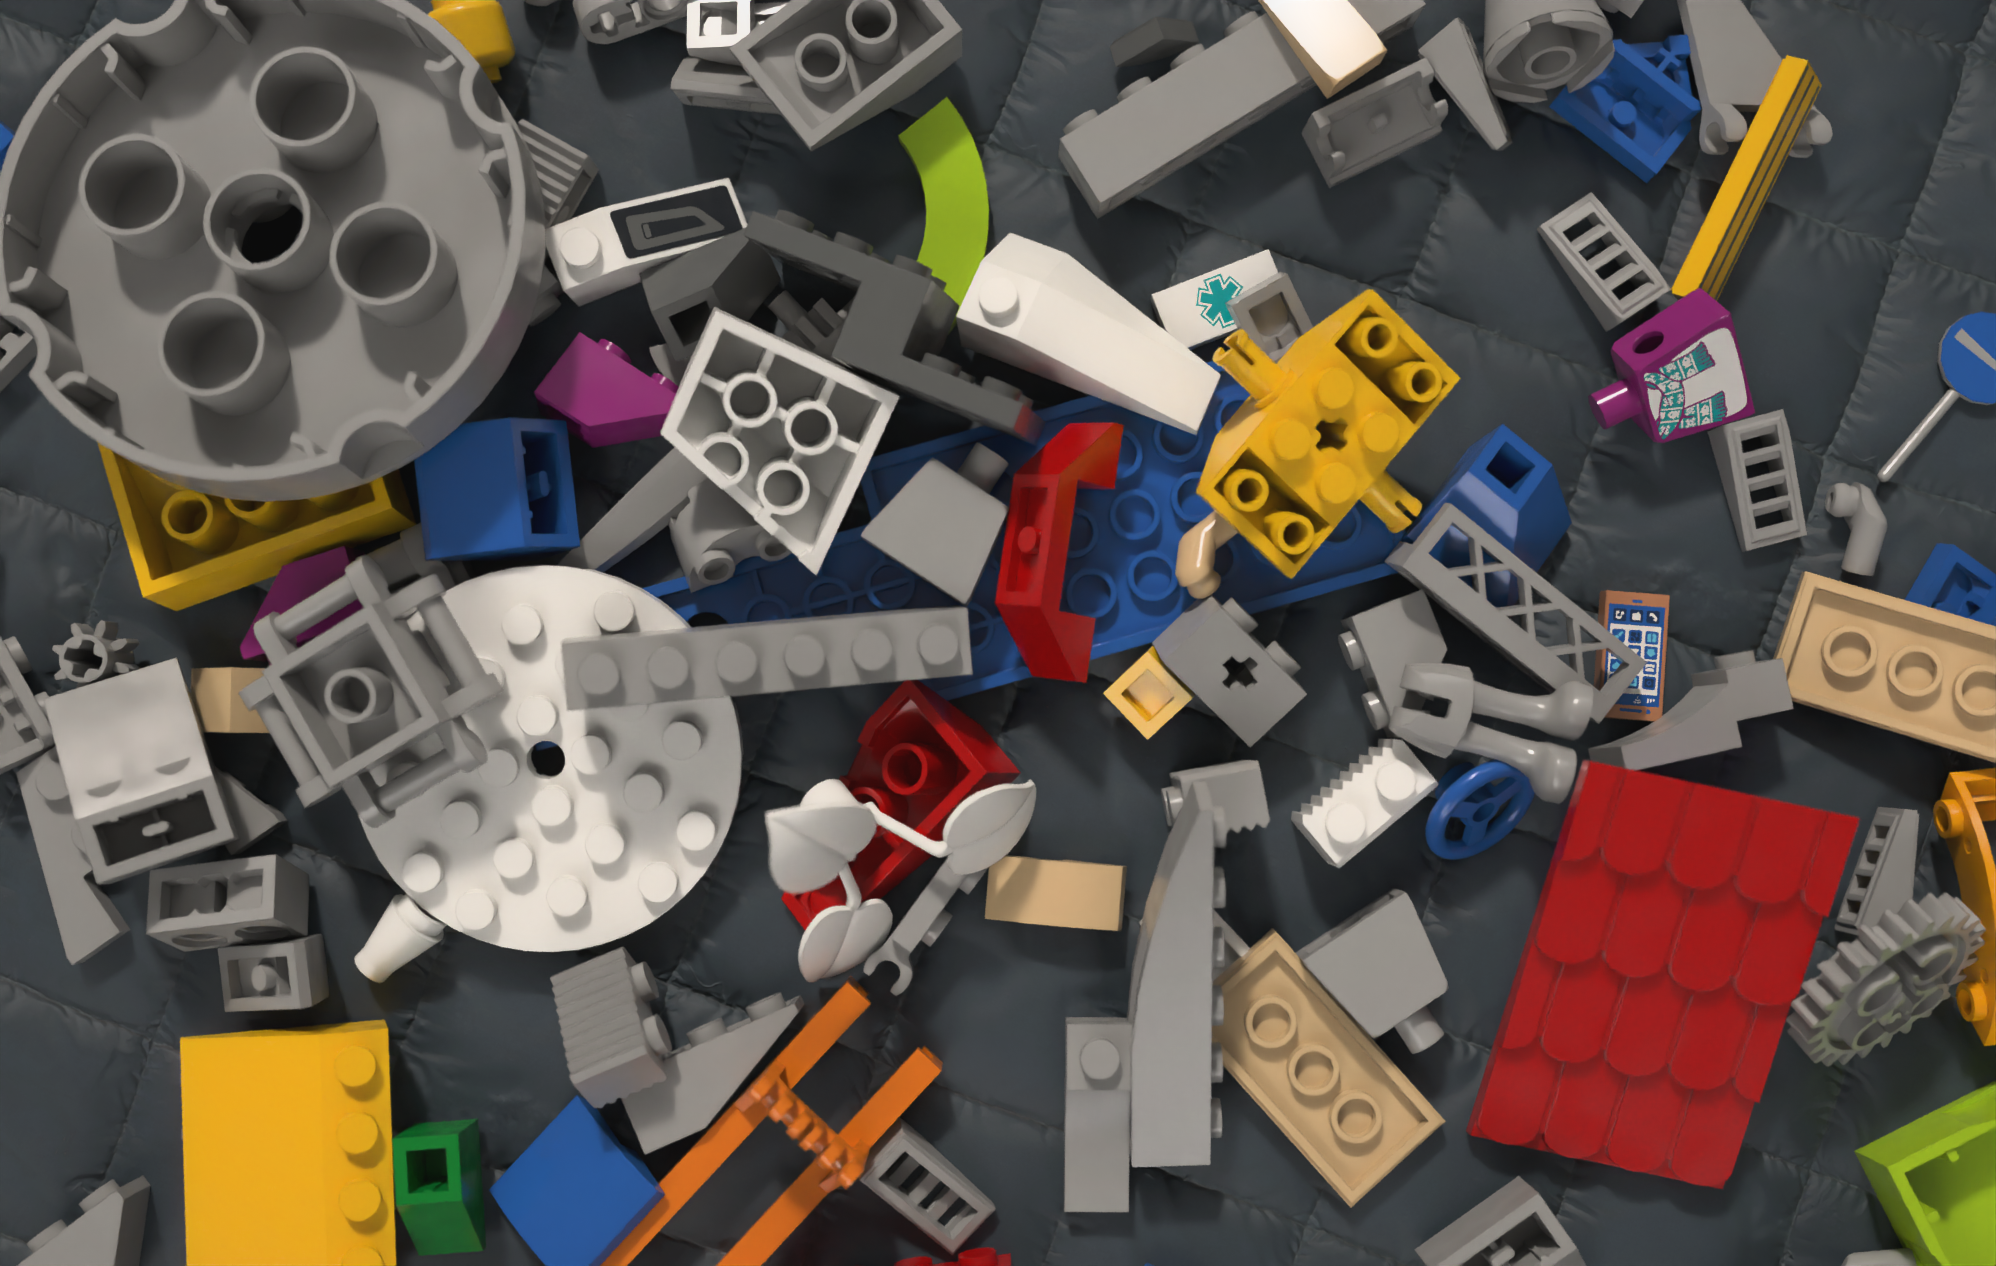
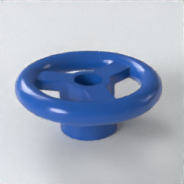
M1495 759L1479 766L1467 762L1450 769L1440 779L1438 786L1435 788V797L1438 801L1431 810L1426 823L1425 838L1430 850L1441 858L1457 860L1481 853L1502 840L1521 821L1533 801L1535 792L1531 787L1529 778L1517 768ZM1507 777L1496 786H1494L1491 782L1499 778ZM1512 797L1505 810L1488 825V821L1496 814L1499 806ZM1450 817H1459L1466 825L1461 840H1448L1445 837V829Z

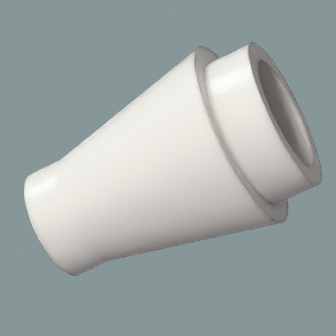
M407 894L395 895L367 943L355 956V964L367 978L374 982L382 983L393 972L441 941L444 937L443 929L447 924L429 914Z

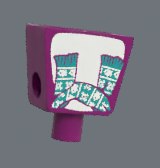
M1702 288L1690 292L1615 341L1610 352L1619 381L1588 395L1591 410L1603 429H1608L1631 418L1653 442L1657 443L1672 441L1746 418L1755 413L1731 313Z

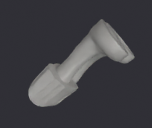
M1445 663L1405 664L1400 688L1418 693L1421 697L1431 701L1434 698L1448 701L1449 707L1446 716L1440 718L1430 715V711L1410 710L1394 706L1388 727L1389 730L1414 746L1444 759L1451 755L1455 749L1508 763L1529 778L1533 791L1543 801L1557 804L1564 801L1572 786L1576 771L1577 758L1572 748L1549 742L1522 739L1484 727L1469 720L1472 713L1527 725L1549 735L1574 741L1583 734L1591 716L1594 701V691L1591 685L1579 681H1569L1558 687L1552 694L1529 696L1511 693L1473 680V673L1470 667Z

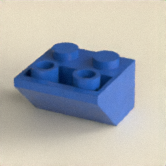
M503 418L463 423L429 451L414 459L425 561H538L580 547L566 421Z

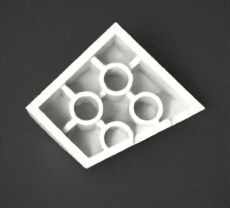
M714 307L686 368L660 434L719 488L728 493L750 513L772 536L774 535L796 555L810 571L817 575L900 396L891 389Z

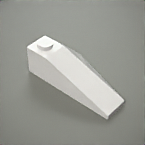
M1009 233L981 261L956 315L962 347L1197 435L1221 378V374L1069 254L1013 233Z

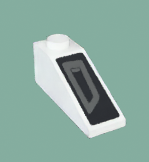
M729 178L595 209L545 229V245L563 291L578 306H582L641 282L639 273L746 228L748 224Z

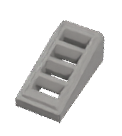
M1456 18L1418 50L1420 52L1418 56L1420 59L1427 57L1434 71L1435 78L1491 149L1503 151L1513 143L1510 137L1511 132L1497 97L1490 89L1489 82L1483 71V62L1470 30L1465 26L1463 20Z
M1592 192L1537 228V231L1606 332L1671 290L1654 264ZM1587 217L1593 228L1570 242L1563 232ZM1601 238L1607 249L1586 261L1579 252ZM1615 258L1622 269L1603 281L1595 271ZM1629 279L1636 290L1619 300L1612 290Z
M1781 409L1732 422L1708 431L1741 551L1745 552L1807 535L1791 436L1784 410ZM1760 437L1763 448L1743 453L1741 441ZM1767 461L1770 473L1747 479L1746 466ZM1774 486L1777 498L1752 504L1751 491ZM1781 510L1784 522L1756 529L1755 516Z
M1877 808L1840 907L1835 930L1858 935L1860 927L1864 924L1873 928L1878 925L1884 911L1889 909L1896 915L1907 900L1913 899L1919 824L1918 810Z
M900 1117L870 1148L864 1170L858 1176L862 1183L951 1255L965 1243L996 1209L994 1203L921 1134ZM919 1164L925 1167V1170L907 1189L901 1186ZM942 1181L946 1186L925 1208L920 1202ZM961 1197L966 1203L944 1226L938 1219Z

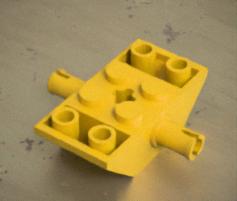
M1367 289L1300 336L1277 364L1249 338V335L1243 329L1237 330L1226 338L1223 343L1230 350L1226 352L1222 347H1219L1213 356V361L1225 369L1250 396L1215 436L1196 493L1280 572L1290 579L1297 574L1359 499L1386 524V528L1392 533H1398L1408 527L1412 521L1403 512L1407 510L1417 517L1421 511L1422 503L1417 498L1412 497L1386 471L1387 465L1461 378L1373 289ZM1317 424L1319 425V432L1315 429Z

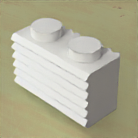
M1378 739V747H1369L1368 755H1359V764L1350 763L1349 772L1340 771L1339 780L1330 779V788L1321 787L1320 796L1311 795L1310 804L1301 803V812L1292 811L1291 821L1328 864L1340 868L1434 790L1438 783L1403 740Z

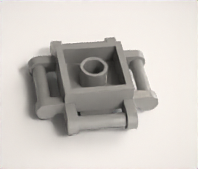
M364 555L346 566V575L283 614L272 612L254 623V634L272 665L262 671L264 676L243 688L239 695L248 711L256 709L300 785L295 792L305 808L325 800L343 787L361 819L368 826L377 828L391 820L395 816V809L456 772L462 770L465 773H469L487 762L488 756L483 743L472 730L468 729L461 716L498 696L504 690L495 674L490 673L487 675L442 598L447 591L436 574L425 577L391 596L387 589L388 583L383 570L374 559ZM359 598L364 607L362 610L302 647L297 648L296 636ZM417 610L463 687L450 696L445 689L450 686V681L425 637L419 630L411 631L405 620V617ZM436 731L445 747L443 750L383 786L375 783L369 771Z

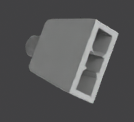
M980 443L975 444L957 473L932 458L868 524L860 536L891 559L964 607H967L1008 517L1009 508L989 493L1009 463Z
M1392 888L1296 952L1304 966L1372 1038H1376L1395 1027L1410 1052L1415 1054L1432 1046L1444 1035V1031L1426 1005L1449 989L1448 982L1415 907L1406 892Z

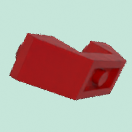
M1069 423L1014 473L995 604L1032 676L1082 683L1087 682L1096 618L1059 611L1076 491L1077 489H1115L1124 425L1118 423Z

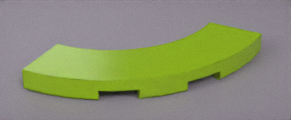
M946 97L898 135L900 144L908 153L917 170L925 196L926 226L917 262L932 269V276L947 283L944 292L959 305L960 309L977 269L985 258L989 231V203L984 170L973 137L961 115L948 97ZM956 316L954 318L949 333L957 324Z

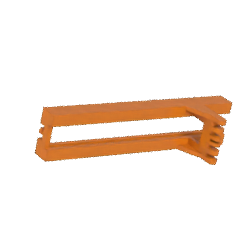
M850 976L664 1175L658 1184L666 1195L600 1266H627L766 1116H769L775 1123L781 1120L788 1127L786 1133L793 1140L795 1138L799 1140L798 1145L804 1151L811 1148L817 1156L715 1265L761 1266L828 1193L839 1186L847 1189L864 1170L870 1148L942 1071L943 1062L925 1045L921 1049L918 1047L838 1134L832 1130L791 1089L871 1004L866 998L869 992Z

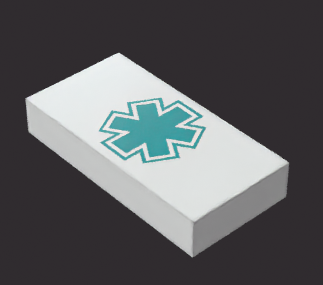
M1268 249L1151 295L1150 301L1161 328L1186 348L1192 350L1236 332L1238 328L1225 303L1277 274L1278 271Z

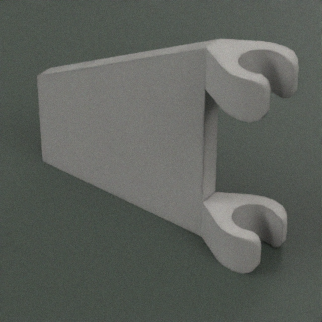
M1677 0L1684 33L1688 35L1690 59L1702 107L1699 132L1700 146L1706 154L1724 155L1729 150L1727 142L1742 141L1748 132L1746 121L1738 111H1758L1782 59L1741 0ZM1812 105L1789 152V155L1792 157L1807 158L1811 156L1813 149L1810 144L1825 145L1833 136L1830 122L1814 105Z

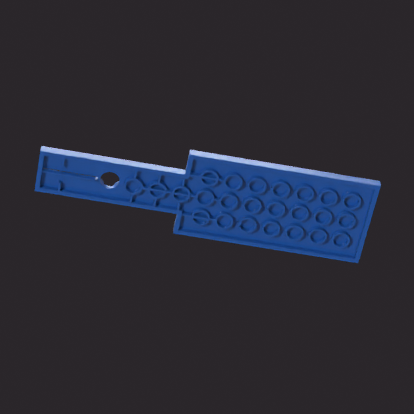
M1210 361L1207 364L1221 374V378L1197 435L1090 395L1033 411L1046 422L1036 446L984 425L871 457L861 478V485L871 520H873L930 459L938 460L957 473L975 444L980 443L1009 463L989 493L1009 508L1014 473L1067 424L1118 423L1124 425L1115 489H1077L1059 607V611L1096 618L1090 660L1152 643L1197 600V598L1189 594L1187 587L1179 585L1175 576L1179 541L1186 532L1215 511L1196 493L1215 436L1250 394L1225 369L1218 366L1214 361ZM1317 424L1315 429L1319 432V425ZM1359 499L1292 579L1287 578L1240 533H1237L1215 551L1213 569L1220 575L1221 582L1213 595L1222 604L1231 597L1234 598L1252 615L1396 574L1398 572L1384 561L1399 541L1405 542L1402 540L1406 534L1405 529L1398 533H1392L1386 528V524ZM1007 520L968 606L965 607L968 609L973 674L917 679L946 701L1034 677L1031 675L995 604ZM868 524L836 533L817 575L810 571L796 555L791 553L781 560L771 562L762 559L760 556L744 559L735 566L733 577L720 584L710 585L692 593L685 576L642 588L666 603L688 624L692 618L702 613H715L723 617L728 624L948 605L964 607L867 543L860 535ZM541 741L535 744L537 751L558 746L551 741Z

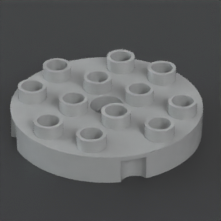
M175 0L162 16L148 23L128 24L115 18L87 39L58 68L41 89L18 127L0 173V316L34 337L37 345V358L35 365L28 374L48 401L73 425L103 446L166 481L197 492L224 498L252 501H285L334 494L369 483L403 467L429 451L460 426L483 402L502 377L523 339L533 315L541 285L545 257V213L541 186L534 161L520 128L482 67L461 42L435 19L406 0ZM293 205L300 209L304 216L301 232L294 244L285 253L264 263L252 264L242 255L243 240L253 222L261 223L275 220L284 215Z

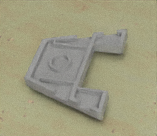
M54 746L16 772L66 957L71 965L85 962L131 929L104 889L95 880L74 818L57 749ZM215 766L240 840L225 846L231 855L240 854L288 820L273 805H266L244 788L245 784L228 771L222 772Z

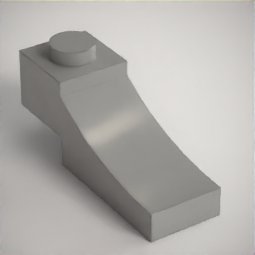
M1753 650L1714 657L1716 669L1691 674L1693 688L1666 714L1631 735L1604 745L1589 748L1590 760L1621 768L1640 770L1742 747L1737 721L1794 709L1783 658L1756 661Z
M1065 1017L1064 1212H1129L1131 1116L1129 1038L1132 1037L1133 1024L1128 1023L1127 1018Z

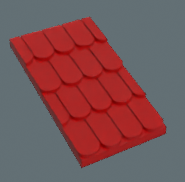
M1583 760L1466 1132L1471 1136L1494 1140L1502 1144L1527 1147L1559 1154L1567 1158L1583 1159L1620 1167L1633 1172H1643L1681 1180L1693 1185L1723 1189L1725 1181L1728 1180L1733 1172L1754 1104L1760 1101L1792 1000L1796 998L1800 991L1823 917H1828L1860 818Z

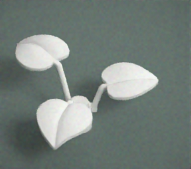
M828 779L812 787L798 807L767 812L766 823L770 838V870L777 885L788 893H803L824 886L839 874L847 892L846 906H833L824 909L813 919L803 934L799 946L798 963L800 972L806 981L813 983L820 978H830L865 961L872 952L880 948L890 932L893 915L889 906L881 899H870L861 903V893L847 863L853 861L856 858V854L869 844L877 824L936 857L941 858L948 855V867L954 874L975 873L1001 860L1018 843L1034 811L1036 801L1035 783L1030 779L1023 784L996 785L968 797L958 805L948 818L943 830L944 841L939 842L925 837L882 813L873 802H868L864 805L860 804L838 779Z

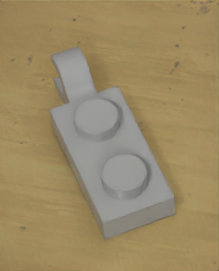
M947 856L887 941L870 954L865 962L863 972L870 976L880 962L892 961L899 967L900 977L895 981L890 992L897 996L905 991L913 976V964L910 953L920 940L931 947L953 916L943 909L958 888L969 894L988 867L975 873L957 875L948 867Z

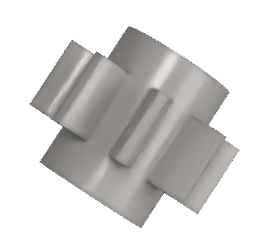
M101 620L97 624L95 632L88 624L73 623L71 624V633L74 637L67 640L64 645H53L52 648L55 653L59 654V665L61 668L54 675L55 679L78 682L76 688L141 669L134 664V653L132 651L140 644L137 639L116 638L118 633V623ZM93 654L102 657L101 665L92 662Z

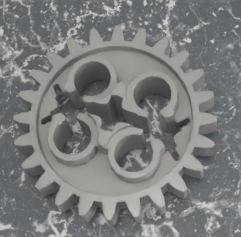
M1932 893L1927 894L1918 905L1912 899H1909L1896 915L1889 909L1884 911L1878 925L1873 928L1865 924L1861 926L1858 938L1852 943L1841 942L1837 945L1838 951L1829 960L1820 962L1817 965L1822 971L1819 977L1810 979L1802 984L1801 987L1807 993L1791 1003V1006L1796 1011L1786 1018V1021L1791 1026L1787 1030L1788 1034L1814 1063L1817 1064L1822 1061L1825 1066H1830L1836 1060L1844 1065L1856 1053L1861 1058H1865L1877 1043L1885 1048L1895 1033L1901 1031L1907 1034L1910 1032L1912 1023L1916 1019L1929 1017L1932 1014V1010L1942 1000L1948 999L1951 996L1948 992L1950 985L1965 980L1967 975L1962 969L1978 960L1979 957L1974 952L1985 944V941L1980 936L1986 931V928L1980 923L1981 920L1957 897L1953 899L1948 893H1944L1938 899Z

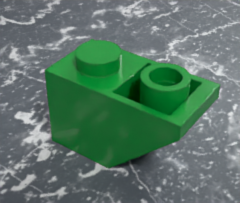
M478 1119L415 1123L392 1138L396 1207L418 1255L484 1251L486 1249Z

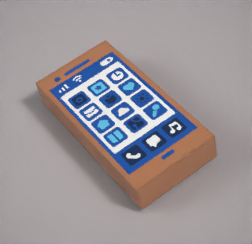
M1610 590L1600 592L1598 623L1647 662L1604 718L1654 722L1662 717L1670 595ZM1606 649L1596 650L1594 687L1599 691L1622 663Z

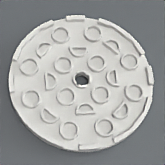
M546 564L519 566L487 573L447 590V593L442 597L486 674L494 673L504 690L498 696L461 716L468 729L472 730L483 743L488 756L487 762L469 773L460 770L396 808L395 816L377 828L368 826L359 816L367 839L378 859L405 893L429 914L457 931L500 947L537 952L579 950L622 938L650 924L678 903L704 875L720 850L732 824L739 801L742 756L744 755L742 729L737 706L733 702L732 696L567 711L561 642L565 638L691 628V626L666 603L644 589L621 578L591 569ZM417 611L406 622L411 631L419 630L425 637L450 681V686L445 688L450 696L463 687L419 611ZM435 731L369 772L375 783L383 786L445 747ZM541 741H551L563 750L565 766L560 774L548 776L545 774L540 775L536 772V768L531 760V753L535 744Z

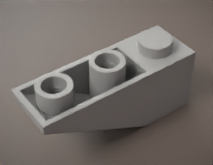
M781 992L765 997L745 1008L749 1018L728 1027L725 1026L722 1018L710 1021L686 1033L689 1044L662 1055L667 1074L664 1083L655 1082L651 1088L643 1087L639 1093H630L627 1098H621L644 1154H648L707 1127L803 1007L804 1001L801 995L786 1002Z

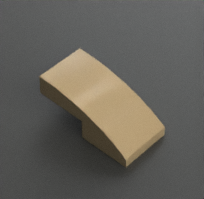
M1005 855L1001 860L989 867L985 919L1120 931L1122 930L1127 866Z

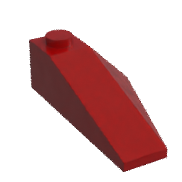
M915 679L905 680L866 721L857 740L862 745L848 774L840 775L838 780L846 786L860 804L864 805L868 802H873L882 813L925 837L939 842L944 841V826L959 804L984 789L1001 784H1011L1021 772L980 724ZM877 824L869 844L856 854V858L853 861L847 862L861 893V903L870 899H881L929 859L932 854ZM838 874L831 882L811 891L803 893H788L784 891L781 900L806 931L813 919L824 909L833 906H846L847 892Z

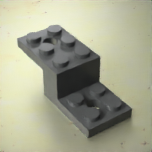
M779 209L775 219L755 211L752 212L743 236L782 264L857 293L831 357L865 378L1035 446L1037 445L1046 422L1031 410L1034 403L1033 400L1021 395V390L991 377L985 376L982 386H977L973 384L975 377L962 372V367L939 357L959 305L944 292L947 283L931 275L932 269L901 255H896L893 264H889L887 259L873 253V247L868 243L841 232H837L834 241H832V238L814 230L815 224L785 210Z

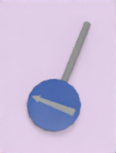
M1978 312L1966 315L1947 328L1939 343L1937 362L1942 379L1950 389L1878 472L1877 478L1879 481L1886 482L1893 476L1959 397L1970 403L1982 405L1996 403V314Z

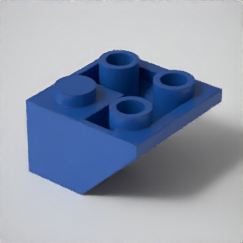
M1501 424L1467 449L1408 529L1402 540L1413 544L1444 503H1450L1537 573L1572 521L1553 465L1508 427ZM1450 525L1429 554L1446 568L1469 566L1468 538L1454 526ZM1482 550L1483 564L1497 562ZM1508 570L1484 573L1487 601L1496 608L1514 606L1519 598L1517 577ZM1471 575L1457 576L1473 589Z

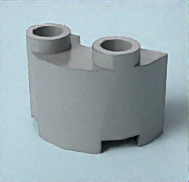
M710 478L692 487L687 492L690 503L679 513L677 519L670 517L669 520L671 540L691 593L710 585L720 584L733 577L735 566L745 558L760 556L762 559L771 562L781 560L792 553Z

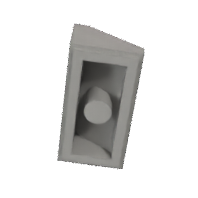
M689 56L683 59L672 77L671 89L684 105L781 115L742 66Z

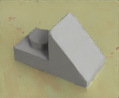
M322 934L274 942L218 948L225 1012L303 1009L312 1007L329 997V983Z

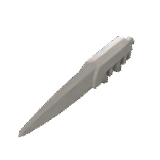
M787 290L783 291L770 303L768 308L789 329L782 339L839 366H846L831 357L855 296L837 313L823 298L814 304L813 309L807 313ZM674 447L580 540V547L572 549L557 566H570L605 572L669 525L670 517L677 518L679 513L690 503L687 492L692 487L709 478Z

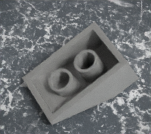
M791 0L729 49L735 59L812 152L910 97L961 58L962 28L939 0Z

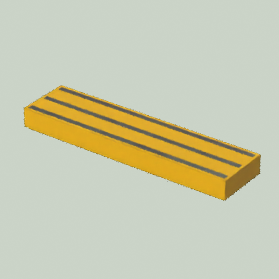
M1789 55L1782 60L1672 286V294L1677 300L1698 288H1702L1713 299L1718 300L1822 87L1808 60Z

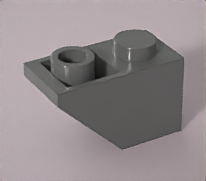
M746 228L639 273L651 313L676 362L693 355L714 307L748 322L780 282V276L770 254L743 236Z

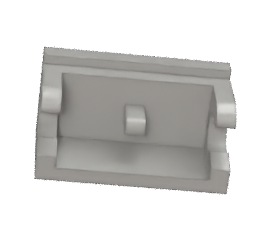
M1427 57L1311 114L1301 134L1329 188L1441 134L1443 130L1440 124L1448 114V104L1445 99L1435 102L1432 97L1429 83L1433 82L1434 71Z

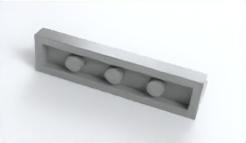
M1444 503L1413 544L1399 541L1384 561L1419 590L1424 589L1425 594L1549 694H1552L1558 687L1569 681H1579L1591 685L1585 680L1582 652L1606 649L1622 663L1600 691L1591 685L1594 691V701L1589 720L1599 724L1647 663L1450 503ZM1450 525L1454 526L1468 538L1469 566L1446 568L1429 554ZM1482 550L1497 562L1483 564ZM1508 570L1516 576L1519 605L1496 608L1489 603L1486 597L1484 573ZM1471 575L1473 589L1457 576ZM1531 589L1545 601L1533 603ZM1558 610L1566 618L1568 644L1548 647L1540 644L1536 640L1534 613ZM1520 615L1521 628L1507 616ZM1580 629L1593 640L1581 642ZM1569 654L1570 667L1560 660L1557 655Z

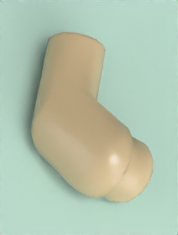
M1213 511L1186 532L1178 545L1175 576L1179 585L1187 587L1189 594L1197 599L1206 598L1219 588L1221 577L1213 569L1215 551L1239 533L1216 511Z

